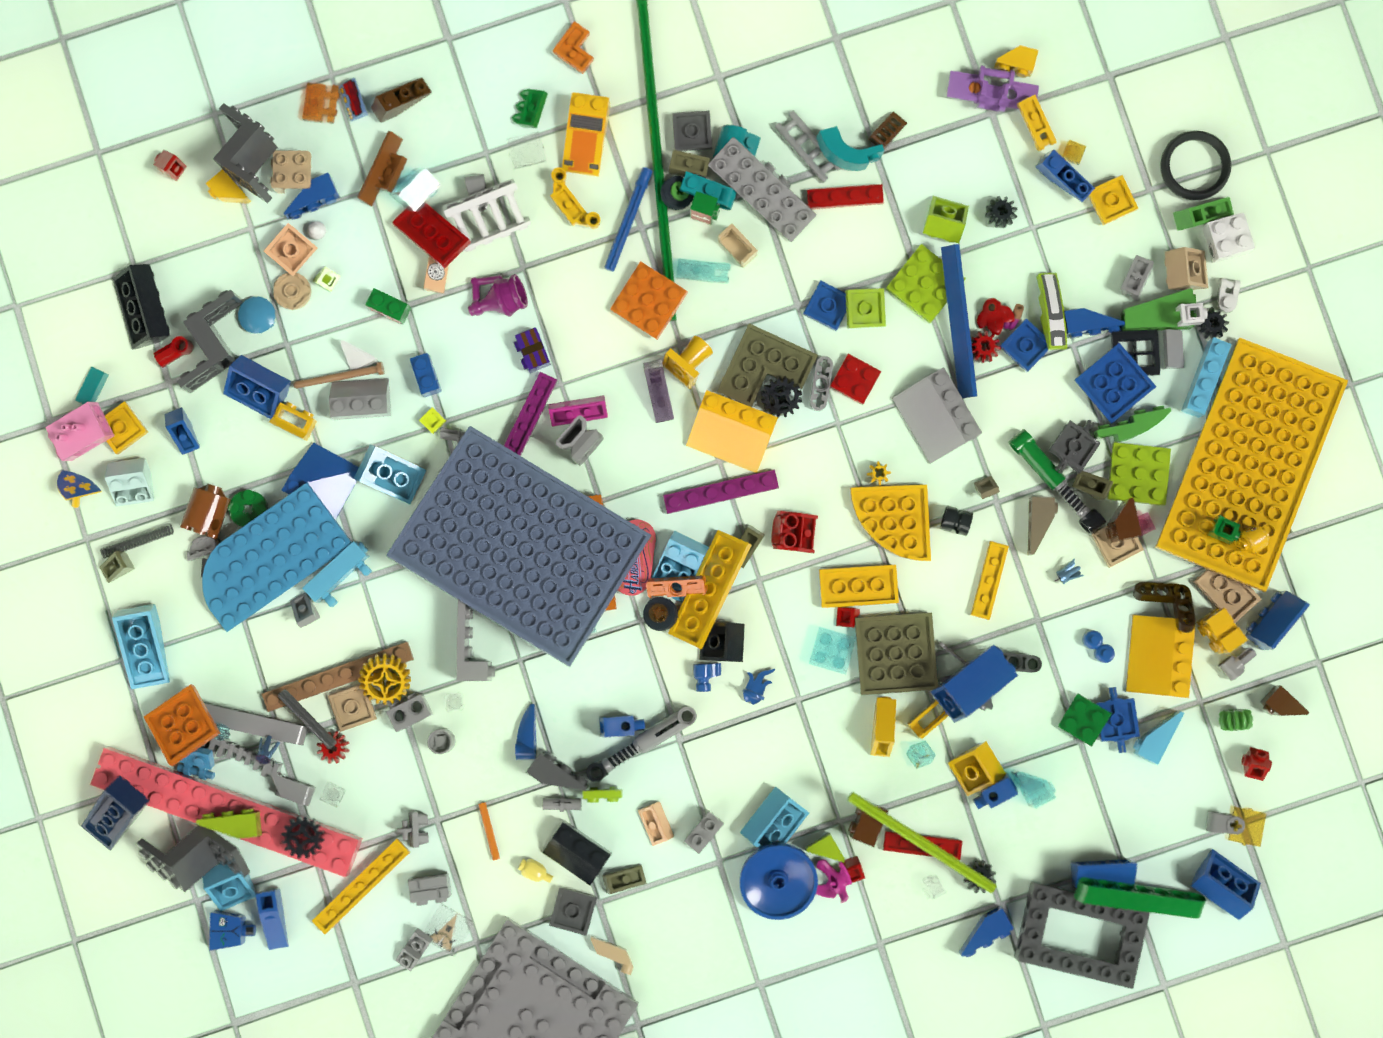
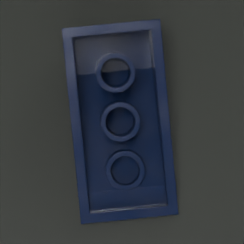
M119 775L103 791L81 827L111 851L144 810L149 800L143 793L136 790L128 780L123 779Z

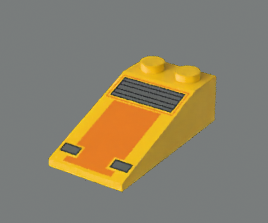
M572 92L562 168L566 172L599 177L610 110L609 97Z

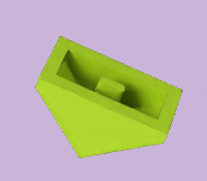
M830 833L805 848V851L840 862L845 860Z

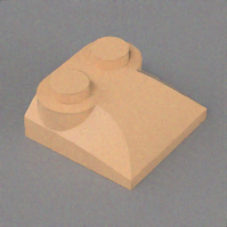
M287 223L266 247L264 252L289 274L294 276L318 247L291 224Z

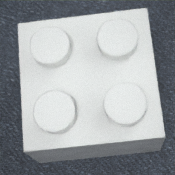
M1244 212L1208 222L1202 227L1213 263L1248 254L1256 248Z

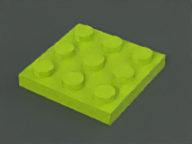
M921 244L889 283L886 290L930 324L947 303L942 259Z
M1113 442L1109 480L1113 481V484L1107 495V500L1124 501L1134 497L1135 503L1166 506L1171 448Z

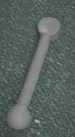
M939 641L938 645L945 649L947 652H949L956 659H958L961 663L966 665L969 662L965 661L954 651L948 648L943 642Z

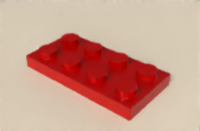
M419 196L392 221L394 227L444 269L471 243L469 238Z

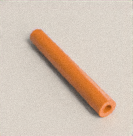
M486 802L478 805L491 856L494 861L500 859L487 805Z

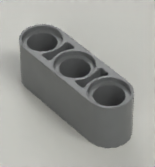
M1003 652L1007 661L1011 657L1016 658V672L1035 673L1042 668V661L1038 656ZM1031 658L1036 661V667L1033 670L1027 664Z

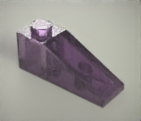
M662 359L643 363L655 422L660 423L674 420Z

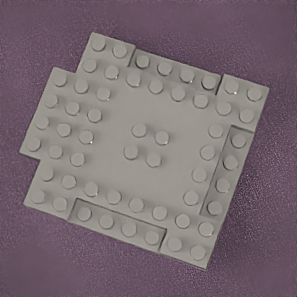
M508 917L432 1038H619L622 1030L638 1007L639 1002Z

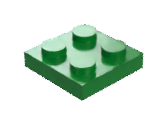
M1077 693L1058 727L1092 747L1112 713Z

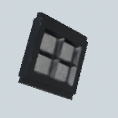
M1158 330L1113 331L1111 333L1112 348L1120 343L1147 376L1160 375Z

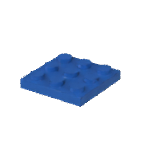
M1120 343L1074 379L1111 424L1157 387Z

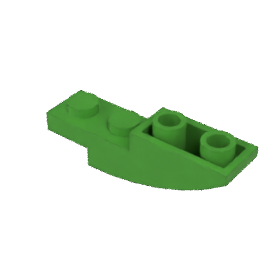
M1164 406L1152 408L1153 411L1146 412L1145 409L1134 411V415L1129 417L1130 423L1127 420L1118 422L1117 426L1110 427L1109 424L1098 426V430L1093 432L1094 438L1101 439L1113 436L1116 443L1132 439L1159 424L1171 412V407L1164 408Z

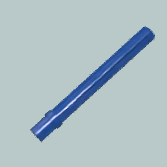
M642 167L638 180L635 182V188L604 268L608 271H615L645 190L648 188L653 171L646 167Z

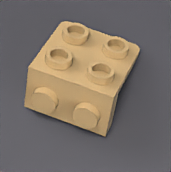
M274 151L273 158H271L273 176H271L270 184L277 194H285V189H309L311 187L312 155L310 151Z

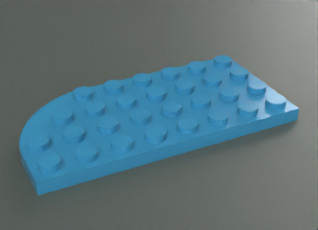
M306 482L221 541L214 548L203 571L202 589L205 602L218 622L228 632L338 556L352 541L310 484Z

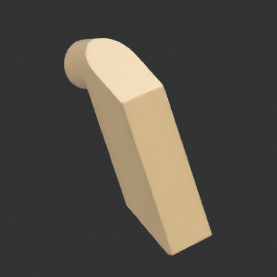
M591 936V942L598 955L621 963L620 971L627 975L632 974L634 966L625 948Z

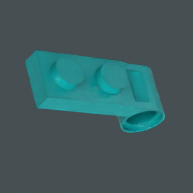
M687 171L679 190L693 196L698 191L718 198L720 208L725 210L732 209L737 194L733 188Z

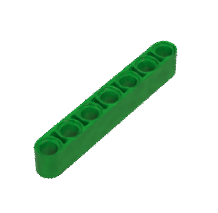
M1087 877L1079 879L1074 898L1077 901L1085 904L1193 919L1201 917L1206 903V898L1198 893Z

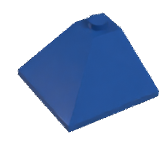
M313 442L291 472L281 491L290 494L308 482L333 517L337 519L357 483L354 477L359 467Z

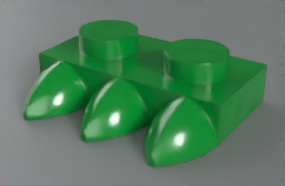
M525 89L519 93L525 101L516 104V108L522 113L512 116V120L522 127L537 129L548 93L544 90Z

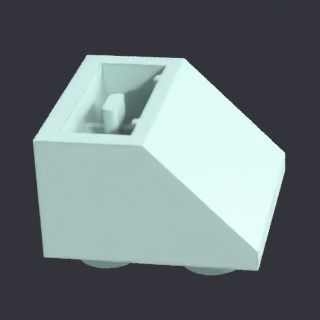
M146 458L107 463L104 478L116 507L154 501L152 476Z

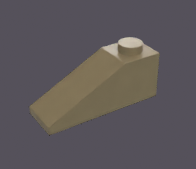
M1055 497L1029 498L1027 556H1032L1036 553L1055 514L1058 513V502H1055Z

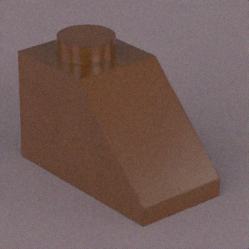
M1275 685L1260 701L1264 705V711L1271 716L1308 715L1310 713L1281 685Z

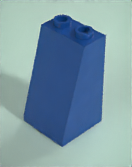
M994 644L982 651L930 693L950 719L956 723L969 717L1014 680L1018 674L1015 667L1005 659L1002 650Z

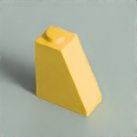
M888 696L877 697L870 755L890 757L895 742L896 699H891Z

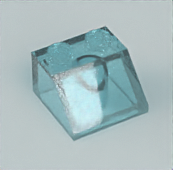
M414 168L389 195L407 210L419 211L424 207V201L428 197L432 198L438 192L437 188L441 184L426 168Z
M1016 770L1010 771L1029 807L1036 809L1056 798L1054 795L1056 790L1051 781L1048 782L1045 779Z

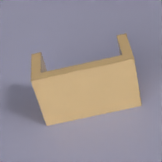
M732 223L718 235V242L743 268L757 256L758 250Z

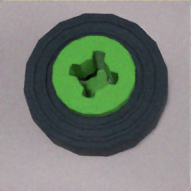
M672 176L661 186V199L666 206L673 210L685 209L694 199L693 195L679 191L684 178L682 176Z

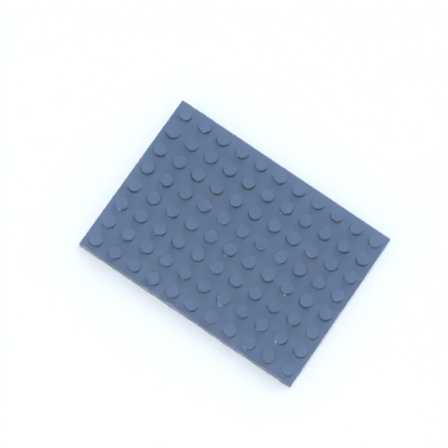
M469 426L386 556L570 668L644 549L651 534L472 426Z

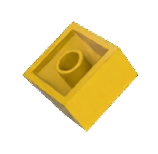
M987 741L972 747L948 762L967 796L996 784L1007 775Z

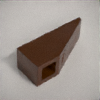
M421 77L377 95L371 109L380 123L400 115L431 95L432 91Z

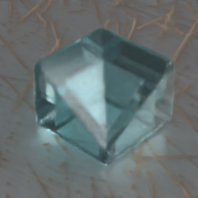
M926 740L911 745L906 753L916 769L931 764L936 756Z

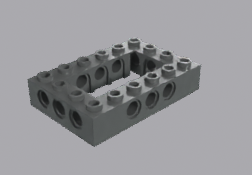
M1031 881L1014 958L1019 962L1134 989L1150 912L1081 903L1074 898V891ZM1053 908L1123 925L1122 931L1119 933L1121 937L1118 951H1115L1117 955L1115 964L1104 959L1100 961L1084 954L1079 956L1067 950L1059 951L1047 945H1042L1049 909Z

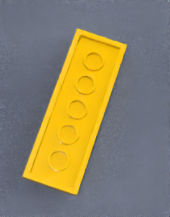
M717 530L696 576L706 577L705 585H707V592L705 595L703 593L687 594L678 611L676 623L670 628L668 634L702 650L752 546L751 544Z

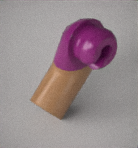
M1015 305L1013 310L1015 322H1004V329L1013 330L1016 327L1024 310L1023 305Z

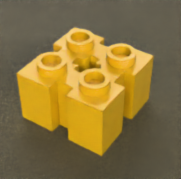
M1226 608L1214 609L1196 622L1200 634L1203 637L1207 635L1210 639L1208 644L1215 653H1230L1248 640L1241 629L1233 622L1234 620Z

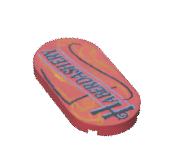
M639 519L630 520L629 522L651 534V537L618 589L621 593L628 596H635L646 590V583L651 579L656 534L649 523Z

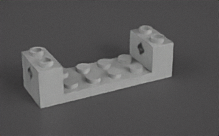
M458 600L456 681H492V677H495V666H492V662L469 661V658L473 656V648L469 646V639L473 638V627H470V619H473V609Z

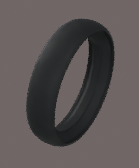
M1188 131L1176 136L1164 149L1160 162L1161 175L1166 186L1174 194L1187 200H1204L1217 194L1226 185L1232 168L1230 153L1225 144L1218 137L1205 131ZM1197 140L1211 145L1220 157L1222 165L1220 177L1208 189L1201 191L1186 189L1176 182L1171 173L1170 159L1172 153L1180 144L1187 141Z

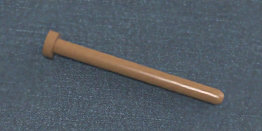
M381 361L377 362L376 366L295 381L293 386L298 389L375 373L384 375L385 371Z

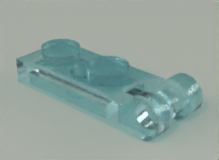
M678 258L676 279L728 284V271H730L731 264ZM715 270H721L720 276H714Z

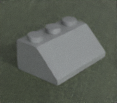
M389 378L332 382L329 395L330 418L333 420L391 416Z

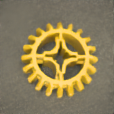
M386 653L383 654V658H380L377 654L375 655V660L369 658L368 663L363 664V669L359 671L361 676L358 678V682L361 683L359 688L364 690L363 695H369V701L375 698L376 704H379L380 700L383 701L384 705L387 704V700H390L393 704L395 702L394 698L400 701L401 695L407 694L406 689H410L408 682L411 681V676H409L410 669H405L407 667L406 662L400 664V657L394 660L393 654L390 658H387ZM382 667V670L379 673H374V675H370L374 670ZM388 667L394 669L397 673L390 672ZM384 673H385V677H386V679H387V681H386V686L384 685V681H383V678H382V677H384ZM396 683H400L396 688L388 691V688L390 686L396 685ZM372 684L379 686L381 688V691L374 688Z

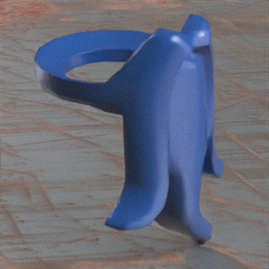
M775 668L760 672L755 681L753 674L747 672L750 679L746 688L742 690L745 702L755 705L761 700L764 701L765 697L763 694L765 688L773 682L768 680L762 684V681L766 675L773 673Z

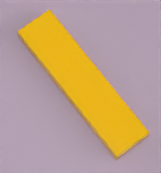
M989 541L971 616L990 620L1009 546Z

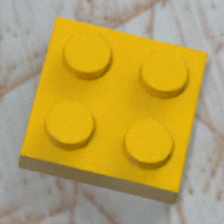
M1123 175L1094 187L1095 189L1089 194V198L1103 226L1139 209Z
M125 401L105 415L114 434V437L106 440V442L117 455L148 433V430Z

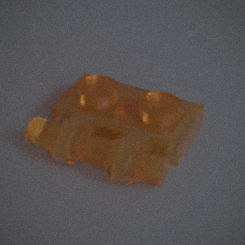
M307 82L302 116L303 121L322 123L323 116H327V123L334 124L338 110H336L337 101L340 98L338 93L339 86L332 85L331 92H327L326 84ZM325 99H326V100H330V101H329V108H327V109L324 108V107H325Z

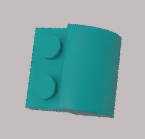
M723 125L712 160L732 137H735L755 156L761 137L747 132V129L743 127Z

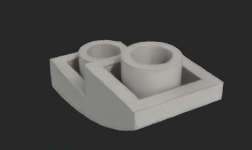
M417 928L395 961L411 972L433 938Z

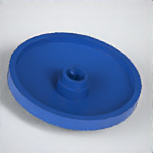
M774 843L757 849L746 859L740 872L739 884L742 897L753 912L767 919L785 920L799 915L812 903L817 892L818 877L812 860L804 851L790 844Z

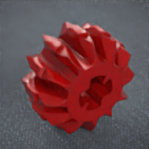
M984 331L983 336L980 332H977L976 337H971V342H973L971 343L972 353L976 354L974 361H977L980 357L981 363H984L986 359L988 362H992V357H998L996 351H1000L1001 347L996 344L1000 340H993L994 333L989 337L988 331ZM985 343L987 344V347L983 351L981 348L982 345Z
M335 731L333 735L331 732H328L337 741L335 744L337 750L332 752V749L327 748L323 743H317L316 746L322 747V750H318L317 754H324L321 757L322 761L328 757V764H332L333 759L337 764L340 763V758L346 759V755L343 752H350V749L345 748V745L350 743L349 741L343 742L346 736L341 735L339 737L338 731Z

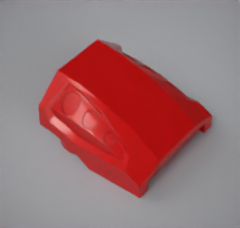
M777 511L772 525L771 542L773 549L815 554L813 546L818 515Z

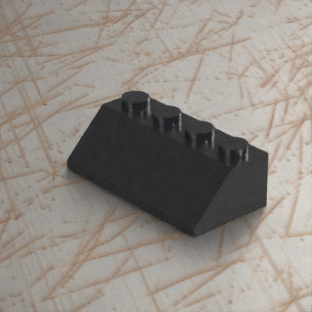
M150 264L129 265L113 277V284L132 350L162 342L169 337L170 329L165 319L164 308L161 305L159 290L156 287L154 273Z

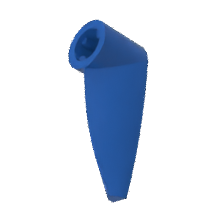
M535 704L528 706L521 719L515 744L516 760H530L537 757Z

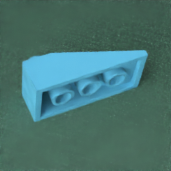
M151 604L118 610L112 617L131 689L169 683L170 678L156 605Z

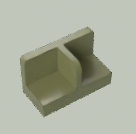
M673 150L669 174L684 177L687 171L707 179L710 158Z

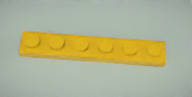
M397 838L332 900L312 922L326 935L411 851Z

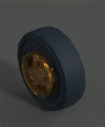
M655 597L649 600L643 610L645 623L656 631H666L672 628L678 617V610L675 604L665 597Z

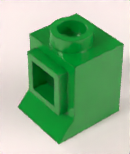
M1221 515L1214 518L1215 525L1208 532L1209 536L1227 544H1231L1239 539L1241 535V530H1239L1240 524ZM1224 526L1232 529L1230 535L1222 532Z

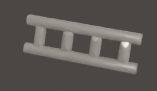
M792 110L788 114L791 120L784 126L778 122L774 128L824 183L829 179L826 173L834 167L837 171L841 168L832 164L829 160L820 168L813 161L814 158L822 153L816 140L817 136L798 114ZM797 125L804 134L795 140L789 131ZM808 139L816 146L809 154L801 147Z

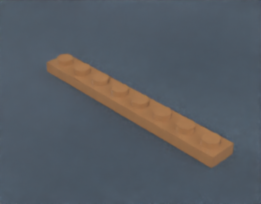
M404 642L262 694L267 711L271 712L286 706L278 698L279 693L284 689L299 702L357 681L361 676L359 671L363 669V664L368 663L369 658L375 660V655L377 654L380 658H383L384 653H386L387 658H390L393 654L394 660L400 657V664L414 660L409 642ZM382 667L377 668L370 675H374V673H379L382 670Z

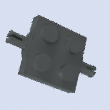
M1071 420L1068 421L1048 450L1060 460V463L1055 468L1058 473H1063L1066 466L1071 467L1077 473L1082 472L1101 444L1090 433V430L1095 425L1091 420H1087L1084 427L1076 425Z

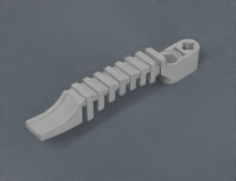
M218 735L201 746V748L212 750L213 757L216 754V757L219 758L222 756L228 759L235 758V761L240 762L242 760L247 766L249 764L252 765L253 761H255L253 770H261L263 766L260 776L271 775L277 788L274 795L304 806L310 805L316 787L282 775L281 768L283 764L279 762L274 763L275 759L271 758L269 764H261L255 759L256 751H248L247 747H239V744L230 743V740L227 739L222 740V737Z

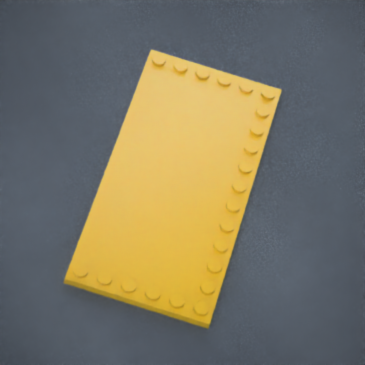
M1239 337L1155 548L1266 592L1348 380ZM1221 515L1240 524L1239 530L1241 531L1253 525L1262 526L1269 533L1270 539L1268 540L1267 547L1252 554L1240 548L1238 543L1240 539L1227 544L1209 536L1208 532L1215 525L1214 518ZM1226 526L1222 530V532L1229 535L1232 529Z

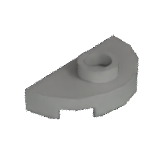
M209 536L197 537L191 542L193 544L190 546V550L187 551V561H193L211 554L219 542Z

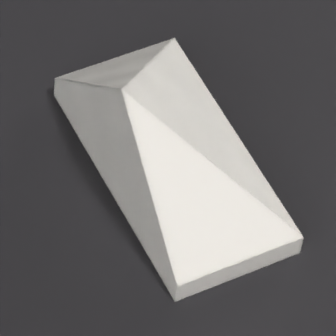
M341 340L340 343L350 370L368 367L379 361L376 357Z

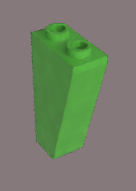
M1193 288L1124 309L1121 312V321H1124L1125 325L1121 328V331L1190 330L1195 325L1177 326V323L1181 320L1180 311L1176 312V307L1180 304L1196 303V295L1193 294ZM1190 310L1191 318L1197 317V314L1194 313V310Z

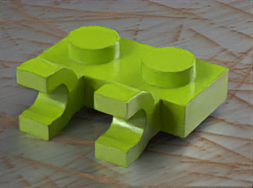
M610 786L609 789L598 790V787H590V790H583V799H587L589 803H598L601 798H607V802H618L619 798L623 797V789H617V786Z

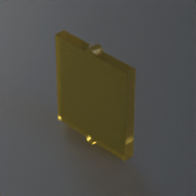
M1234 807L1232 816L1241 817L1245 822V829L1237 835L1229 834L1228 840L1242 843L1244 846L1248 844L1261 847L1267 813L1253 811L1252 808ZM1235 820L1234 823H1231V826L1234 828V831H1237L1238 828H1242V825L1238 823V820Z

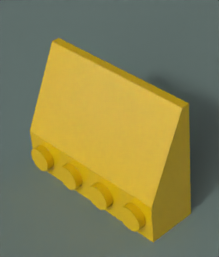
M706 390L686 446L757 473L778 417Z
M1132 615L1126 692L1189 698L1195 627L1192 632L1184 633L1177 628L1175 618Z

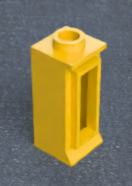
M934 700L907 724L920 739L927 736L948 717L944 711L924 729L918 724L920 719L939 704L937 700Z

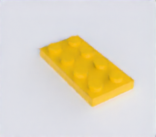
M896 565L819 570L822 608L899 603Z

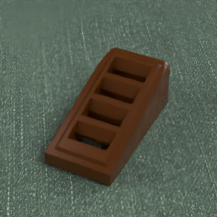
M893 111L871 134L869 141L875 146L882 144L885 150L908 123ZM893 118L901 124L899 127L891 121ZM889 123V124H890L894 129H896V130H895V131H892V130H891L888 126H886V125ZM885 129L891 136L889 137L882 130ZM878 134L883 136L886 139V141L884 142L881 138H879Z

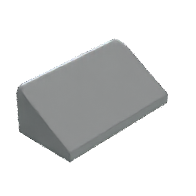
M1166 329L1163 331L1165 369H1184L1183 331Z

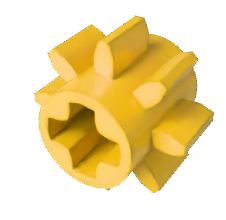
M878 461L876 467L869 466L872 472L867 473V476L872 477L870 483L876 481L880 486L882 480L885 482L889 481L886 475L891 474V471L886 470L887 464L881 466ZM882 470L883 477L879 476L877 478L875 476L876 471Z

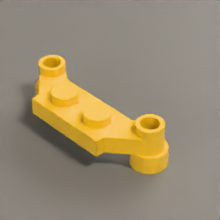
M557 167L553 169L551 173L553 180L551 199L572 226L581 225L597 229L601 223L599 214L596 212L587 213L566 186L567 174L563 168ZM592 220L597 221L595 224L590 223Z

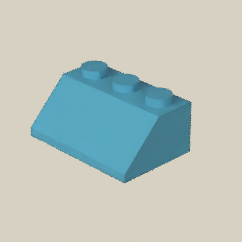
M775 786L740 833L758 848L774 843L786 844L808 816L809 812Z

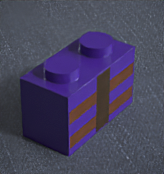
M536 327L515 335L517 341L513 343L517 352L521 351L523 358L520 360L524 370L528 369L530 373H533L551 365Z

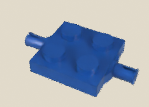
M1109 687L1110 699L1105 702L1096 703L1112 713L1099 735L1100 742H1117L1118 753H1126L1125 741L1130 738L1140 737L1134 698H1118L1117 687Z

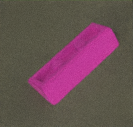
M604 395L548 405L552 427L571 424L579 415L583 416L586 421L608 418Z

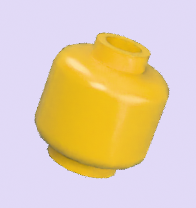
M1253 525L1241 531L1238 543L1242 550L1253 554L1267 547L1268 540L1270 539L1269 533L1264 527Z

